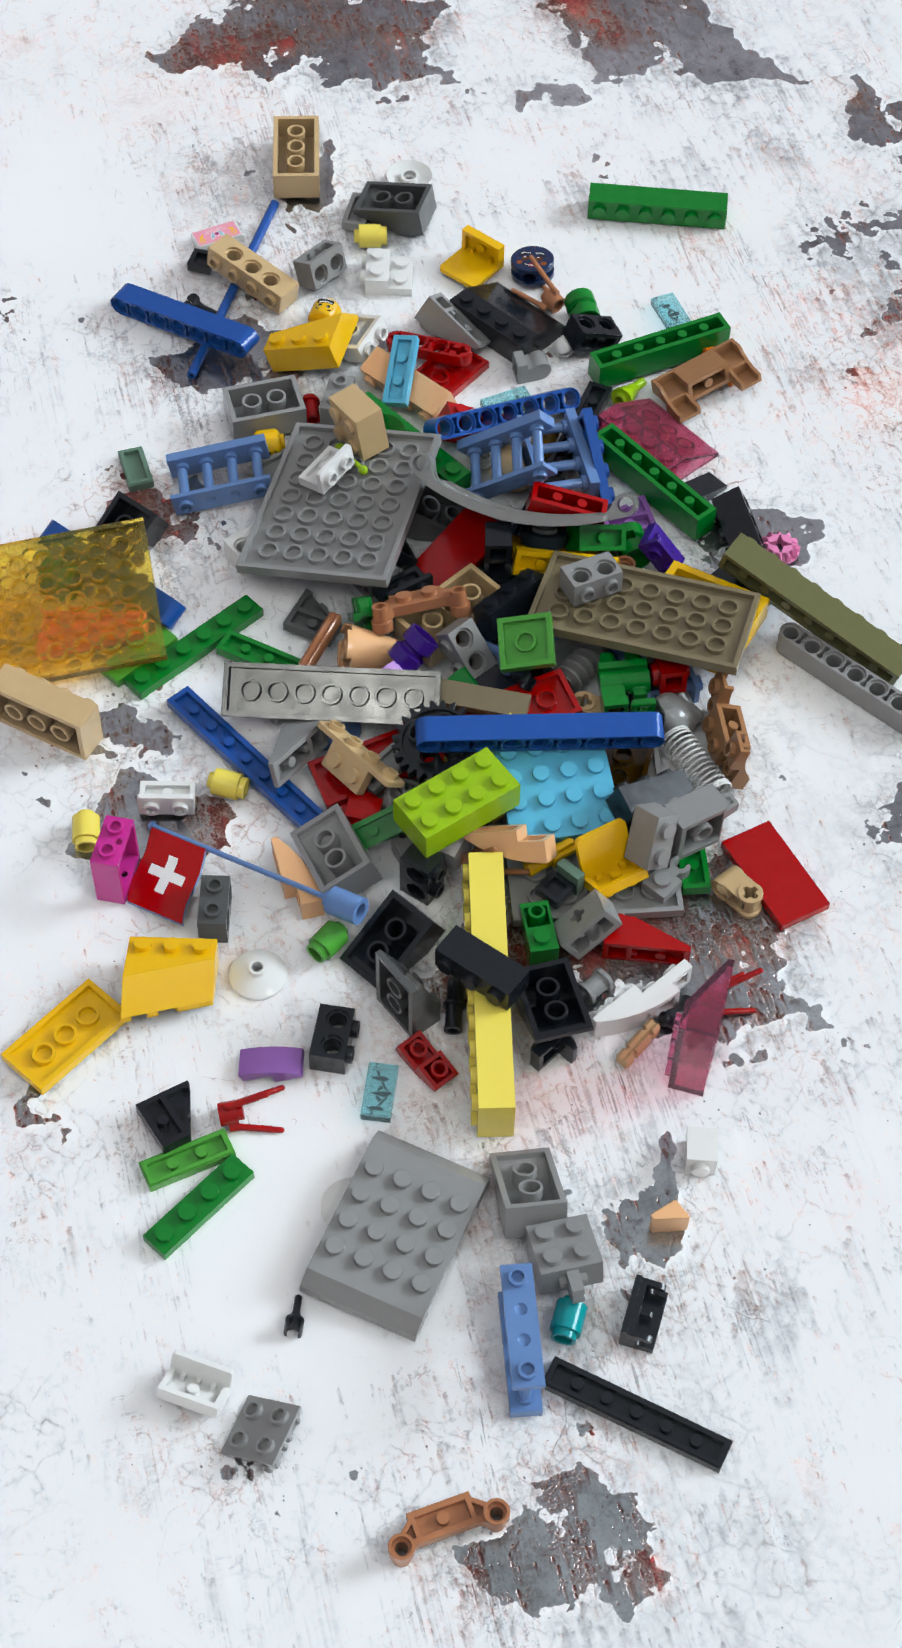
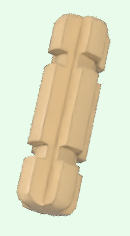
M653 1019L647 1020L642 1026L643 1029H639L627 1042L626 1048H622L616 1055V1062L623 1068H629L634 1062V1058H638L651 1043L650 1040L660 1033L661 1026Z

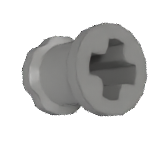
M599 967L593 971V975L586 981L578 982L584 1002L590 1006L596 1002V998L604 991H610L614 988L613 980L609 974Z

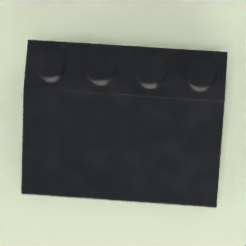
M498 282L467 287L450 299V302L491 341L487 346L510 362L513 360V352L522 350L524 355L536 350L543 351L563 335L562 331L565 325L512 293L511 290Z

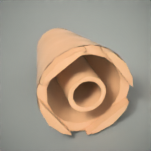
M344 623L340 633H344L345 636L342 641H338L337 667L382 669L394 661L389 656L388 650L396 641L401 640L386 635H377L371 630Z

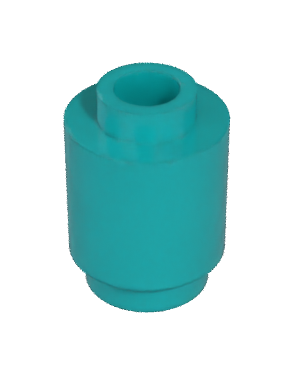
M569 1294L557 1299L549 1327L551 1331L550 1337L553 1341L563 1345H574L576 1339L580 1338L588 1309L583 1302L572 1304Z

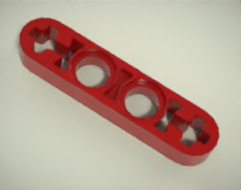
M392 331L386 339L389 352H391L394 335H417L420 339L419 345H423L418 347V359L457 367L469 365L473 360L471 347L464 343L405 331Z

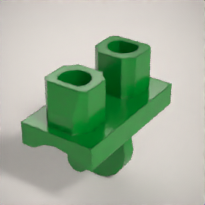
M371 596L351 598L353 612L347 613L348 621L355 622L354 625L372 631Z

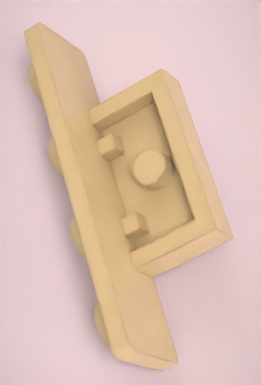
M337 720L318 722L317 727L333 740L321 764L354 794L363 795L373 776L385 787L403 788L405 781L398 776L399 773L394 768L386 766L380 760L381 757L377 753L363 746V741L360 738L347 732L344 724Z

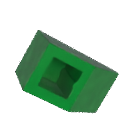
M548 900L519 904L523 944L528 966L557 960L559 957V945Z

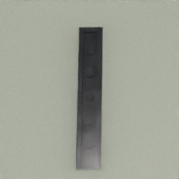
M556 1356L545 1375V1390L717 1473L720 1472L732 1446V1440Z

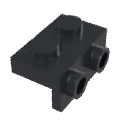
M415 565L392 576L387 588L372 586V594L379 602H385L389 599L388 596L395 595L400 591L411 592L420 590L424 586L433 585V576L430 572L424 574Z

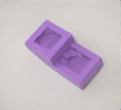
M277 1046L241 1049L238 1076L243 1081L271 1077L275 1082L303 1077L304 1050L296 1047Z

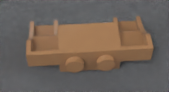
M731 338L651 380L652 392L666 404L667 412L681 424L701 413L700 405L695 400L729 382L743 391L762 381L761 373L747 358L741 345Z
M717 672L714 678H711L708 685V691L711 694L707 703L709 714L703 720L702 730L706 735L707 750L712 761L716 763L715 765L723 766L722 773L730 781L732 788L743 790L750 780L745 770V764L751 753V745L741 706L729 704L731 694L734 691V686H728L726 679L729 674Z

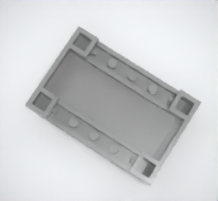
M378 1130L364 1153L306 1268L299 1291L415 1342L428 1316V1311L473 1214L482 1201L491 1178Z

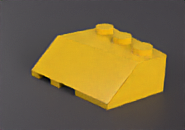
M339 313L271 333L263 351L273 372L339 368L359 317L356 314Z
M130 936L122 976L121 1023L131 1021L132 1016L147 1014V1018L159 1016L158 1011L174 1008L180 1012L213 1005L219 968L218 940Z

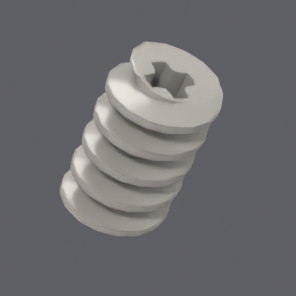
M582 643L579 648L575 649L572 654L568 655L565 660L554 667L553 671L559 668L562 669L575 694V691L577 692L582 689V685L584 686L589 683V679L595 678L600 654L607 652L601 646Z

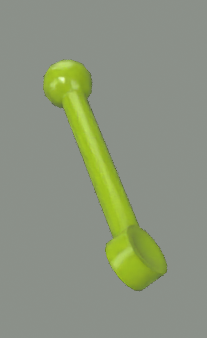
M338 443L334 448L340 450L344 444ZM354 459L355 463L353 465L358 468L359 474L366 475L368 473L367 466L361 465Z

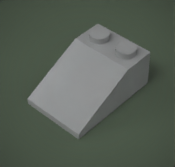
M338 803L290 833L317 886L324 894L327 890L338 886L358 895L383 879Z
M549 1147L489 1153L499 1218L505 1239L526 1237V1226L567 1218L568 1202Z

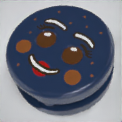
M526 246L516 250L511 256V276L516 283L526 287H538L546 284L530 261L529 255H533L549 279L552 280L554 277V256L548 249L540 246Z

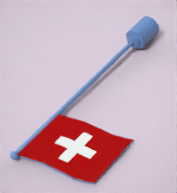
M156 821L148 823L150 834L146 850L131 880L127 897L129 904L184 926L187 906L201 877L206 853L210 852L321 898L325 913L351 924L359 925L364 920L369 907L367 898L334 886L324 894L157 825Z

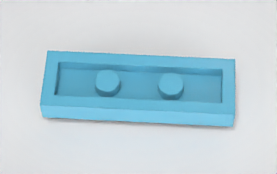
M417 335L393 336L382 402L388 407L408 408L420 342Z

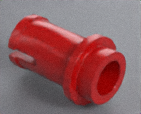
M305 394L302 398L306 407L307 423L319 424L320 414L318 407L320 400L315 394Z

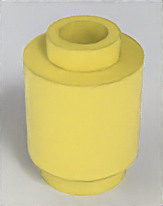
M359 224L358 229H354V243H359V248H381V245H387V226H381V224Z
M217 767L215 772H210L208 776L207 788H210L212 795L237 801L238 798L245 799L250 779L244 777L242 773Z
M83 809L72 816V843L79 852H93L100 833V816L92 810Z

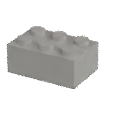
M295 374L222 388L224 411L233 440L253 436L257 430L276 428L279 434L292 433L296 422L307 423L306 407Z

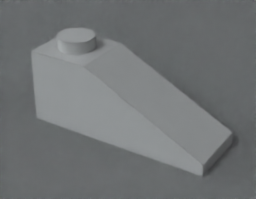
M441 292L429 296L414 317L420 323L421 328L430 334L450 341L467 344L474 349L487 346L491 342Z
M292 720L280 730L268 762L274 787L279 788L328 745L326 734L317 727L318 720Z

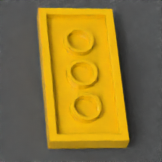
M88 978L2 1052V1060L41 1095H44L126 1023H121V1005Z

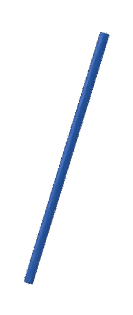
M271 200L248 247L255 253L278 209L279 202L276 200ZM231 282L216 313L217 315L226 316L239 286ZM201 344L187 372L189 379L196 378L210 347Z

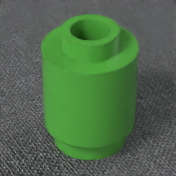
M327 921L309 939V944L306 946L307 952L319 963L330 960L349 941L348 930L338 921Z

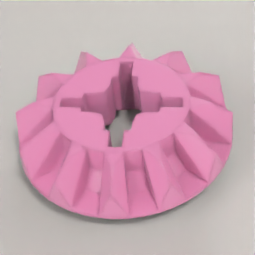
M779 530L776 534L769 532L766 537H762L767 551L776 554L784 563L790 564L799 556L800 546L798 545L797 538H791L790 532L784 535ZM778 543L781 544V546L783 547L781 552H779V549L776 546Z

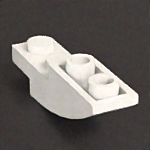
M683 959L677 965L672 964L669 966L660 979L656 982H649L642 991L635 984L627 991H620L614 997L611 1004L606 1008L600 1007L593 1014L591 1020L594 1030L590 1031V1033L594 1037L624 1033L642 1027L649 1019L655 1021L662 1011L678 1006L680 989L690 982L693 966Z

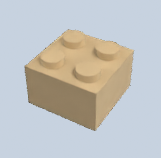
M353 383L328 397L331 407L329 414L335 425L333 432L340 442L343 441L345 444L351 445L353 455L357 454L363 461H366L389 448L382 409L357 385Z

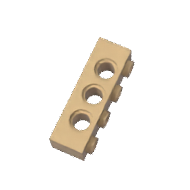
M226 233L208 247V266L277 314L283 312L297 300L299 282Z

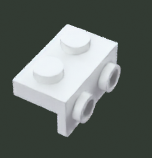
M346 443L340 450L329 445L298 476L300 485L324 495L355 463L351 445Z
M140 781V791L137 794L139 814L149 816L158 814L195 815L196 781Z
M175 1349L171 1356L170 1368L157 1387L156 1398L216 1419L231 1394L234 1370Z

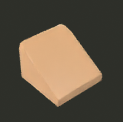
M673 1200L651 1214L649 1230L651 1233L685 1231L688 1229L690 1217L679 1202Z

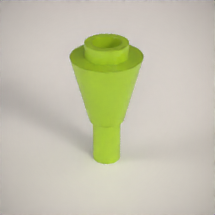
M640 377L634 383L614 389L611 393L613 404L621 410H628L639 391L646 386V380Z

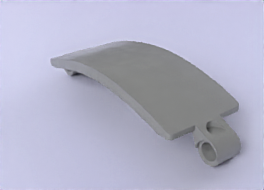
M418 451L409 459L410 470L426 482L425 485L435 492L470 510L507 522L535 526H579L628 517L635 514L639 508L638 498L634 494L622 493L615 498L606 513L550 514L521 510L486 499L451 481L441 480L437 474L435 457L427 451ZM420 456H425L428 460V466L423 471L417 467V459ZM624 497L630 498L633 502V507L629 512H624L620 509L619 503Z

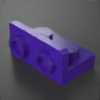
M657 523L648 525L638 547L657 571L665 573L674 560L683 563L685 560L684 556Z

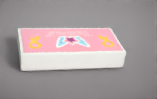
M232 220L192 232L191 240L196 248L208 250L209 246L226 233L239 242L243 241V234L235 221Z

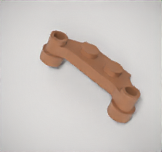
M428 585L420 590L411 592L400 591L395 595L388 596L389 599L385 602H378L371 606L373 614L371 625L372 631L375 634H388L394 629L392 620L394 617L445 606L450 607L452 617L463 618L471 614V603L467 599L466 587L462 585H457L450 589L441 588L440 585Z
M469 1491L406 1513L407 1523L401 1533L392 1536L388 1542L389 1557L397 1567H406L410 1564L417 1549L479 1526L486 1527L492 1532H500L509 1522L510 1507L503 1499L493 1498L485 1502L471 1497ZM499 1516L501 1519L494 1520L491 1517ZM398 1551H405L406 1554H405V1555H398L397 1552H398Z

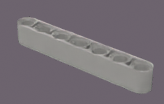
M788 622L780 627L776 645L777 652L902 734V691L799 624Z

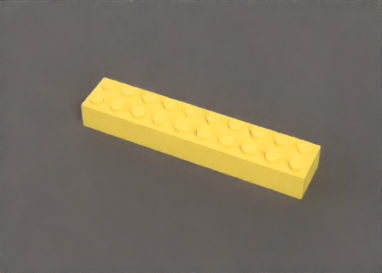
M468 852V864L462 865L464 930L508 957L503 852ZM466 988L471 1126H477V1137L514 1136L516 1106L511 1007L507 1011L501 1006H495L479 992Z

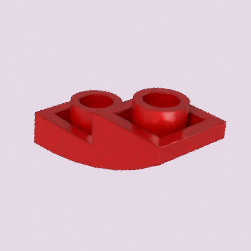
M421 1030L402 1042L395 1049L413 1072L434 1092L459 1074L443 1052L435 1050Z

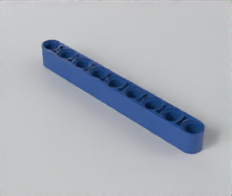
M652 711L424 716L415 721L416 748L423 753L479 752L486 747L491 752L656 748L665 743L662 715Z

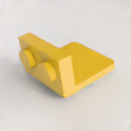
M467 225L462 229V248L440 265V272L466 287L483 285L504 267L505 245Z
M617 818L577 837L574 841L579 869L585 873L584 887L590 892L596 889L606 898L627 887L634 886L649 877L647 870L624 858L628 831L626 822L622 818Z

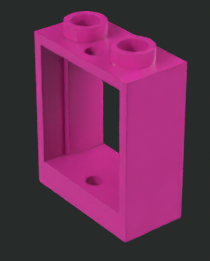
M110 815L105 816L90 859L97 900L125 905L131 880L140 861L135 824L132 819Z

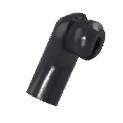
M682 995L677 1008L668 1009L659 1014V1024L662 1027L668 1028L686 1025L690 1019L695 1002L694 998L689 995Z

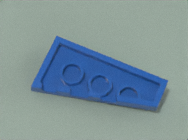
M592 407L582 408L577 419L581 424L584 439L588 444L594 468L597 470L601 482L598 497L608 500V511L615 500L613 488L609 487L607 480L609 478V467L607 463H604L602 454H604V444L597 434V430H599L598 417L593 415Z

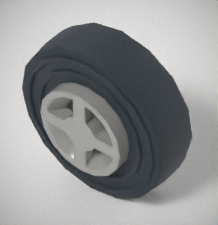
M525 525L521 531L522 544L530 548L559 550L564 548L567 543L568 533L560 526Z

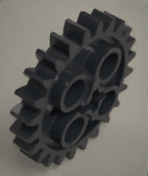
M433 700L430 701L429 708H425L421 703L419 704V712L410 709L411 717L402 716L403 725L395 726L398 734L392 735L393 742L395 743L392 745V750L395 754L396 764L400 763L401 772L407 771L409 779L417 775L418 784H421L425 779L433 778L477 753H444L447 762L444 763L439 753H423L416 748V739H414L415 721L424 716L467 715L465 707L457 711L455 702L449 708L446 707L445 700L441 701L439 707L435 706ZM434 757V760L431 762H424L426 758Z

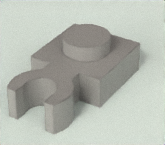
M674 856L670 860L668 869H655L648 878L642 881L641 888L662 904L681 888V879L687 878L690 874L691 865L688 864L683 869L676 867L679 864V856Z

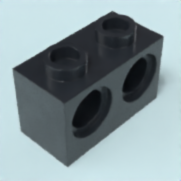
M572 313L562 331L570 347L575 352H593L618 344L623 336L611 316Z
M412 843L399 858L400 890L428 906L434 898L438 899L445 889L444 874L446 868H444V854L437 852L425 858L414 843Z
M320 1003L309 1051V1067L311 1070L345 1075L347 1064H352L354 1059L355 1046H351L352 1039L358 1038L360 1031V1021L356 1020L354 1008ZM335 1025H342V1026H344V1027H342V1028H334L333 1026H335ZM331 1050L338 1051L336 1054H329L327 1052Z

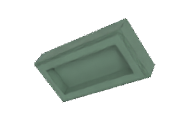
M142 446L118 451V458L129 492L153 488L154 481Z

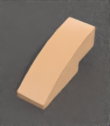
M526 824L482 826L464 836L465 840L483 850L496 846V852H503V857L528 863H548L557 856L554 834L527 835Z
M271 838L272 854L278 875L321 892L303 860L279 838ZM280 882L285 899L296 897L302 920L325 915L321 898Z

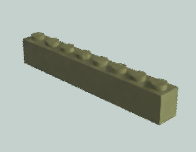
M742 532L726 550L718 567L753 592L761 593L762 596L770 598V604L815 636L892 686L902 674V644L897 643L885 631L873 626L861 614L855 613L846 607L841 600L832 597L820 585L805 578L797 569L788 566L776 554L767 551L756 540L747 537Z

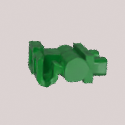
M611 652L600 654L597 666V684L602 712H609L608 709L621 708L619 712H628L629 702L627 695H633L630 712H655L656 700L654 698H647V693H650L651 681L646 658H642L638 654L625 652L624 660L615 661L614 654Z

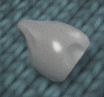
M666 692L655 698V712L662 715L664 735L670 729L680 725L688 726L692 731L703 720L702 710L693 704L684 692ZM682 730L676 731L675 733H673L672 735H670V736L665 740V742L667 743L668 740H669L673 735H675L676 733H678V732H680V731H682ZM684 732L677 735L674 739H672L671 742L676 741L678 738L684 735H687L688 732Z

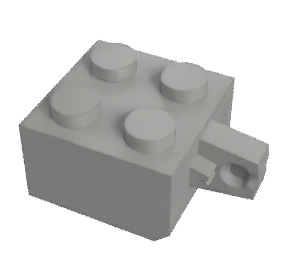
M709 783L703 787L698 786L684 796L674 797L664 804V807L679 815L671 855L673 857L679 856V860L719 842L724 819L737 811L739 807V802L731 792L721 794L713 783Z
M587 1214L526 1226V1251L530 1263H532L540 1294L544 1295L568 1290L572 1304L585 1302L584 1286L603 1282V1259Z

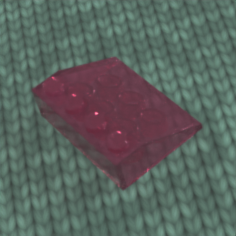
M650 398L616 403L598 414L599 430L613 423L681 480L718 456V452L682 423L680 424Z
M728 959L685 1002L683 1013H676L665 1075L670 1076L668 1088L703 1097L722 1025L735 960Z

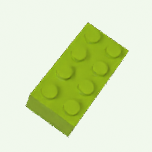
M486 747L394 799L393 820L425 858H428L518 806L520 803V783Z

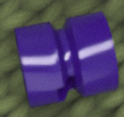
M413 623L403 634L404 640L396 641L388 650V654L403 670H418L424 664L423 657L429 658L439 645L427 631Z

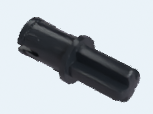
M449 977L447 980L446 1001L443 1002V1008L445 1009V1026L443 1031L450 1035L462 1033L463 1010L466 1009V1003L463 1001L464 985L455 977Z

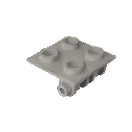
M248 1395L220 1453L261 1463L262 1470L273 1473L274 1469H278L280 1466L279 1462L283 1456L281 1451H287L288 1445L285 1442L289 1443L292 1441V1434L296 1426L301 1422L299 1416L302 1407Z

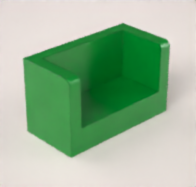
M626 524L566 526L568 533L565 546L566 551H626Z

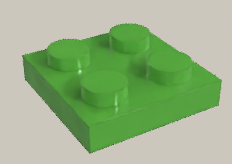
M551 612L497 619L500 670L502 673L556 667Z

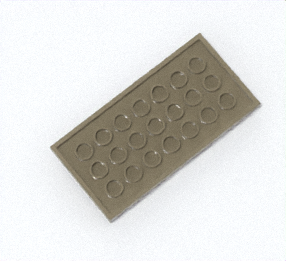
M557 550L553 551L528 614L551 612L555 637L736 676L760 603L761 593L617 563L623 571L622 591L574 607L560 587V567L588 557Z

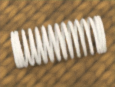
M676 726L665 733L664 737L666 740L676 731L682 730L673 735L664 748L663 745L659 747L672 765H674L675 769L683 768L686 770L685 773L689 774L688 779L693 778L690 781L693 789L698 786L703 787L713 778L719 776L717 780L712 782L718 790L723 784H726L720 793L731 792L732 784L725 778L722 771L719 770L718 765H715L716 763L712 761L708 752H705L698 739H695L696 737L688 726ZM688 732L687 735L678 738L670 748H667L668 744L677 735ZM689 741H692L690 745L686 746L678 754H675L677 750L684 747ZM696 745V746L694 747V749L690 750V751L687 752L682 758H679V759H678V757H679L681 754L685 753V752L688 751L692 746ZM695 750H699L696 754L692 755L689 759H687L686 762L681 763L683 759L690 756ZM699 754H702L700 758L696 759L689 766L685 767L687 763L694 760ZM706 758V759L704 760V762H702L701 764H699L698 766H696L692 771H689V772H688V770H689L691 767H693L694 765H696V764H697L698 762H700L702 759ZM709 763V764L707 765V767L701 769L696 775L691 776L695 771H697L698 769H700L704 764ZM712 767V769L709 772L705 773L700 779L695 780L697 776L701 775L708 768ZM712 772H715L713 776L709 777L702 784H699L701 780L705 779Z

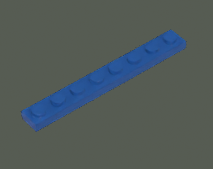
M186 686L167 699L168 708L238 773H242L244 777L249 778L250 784L297 828L324 812L289 779L279 788L274 787L268 766L269 760L189 686Z

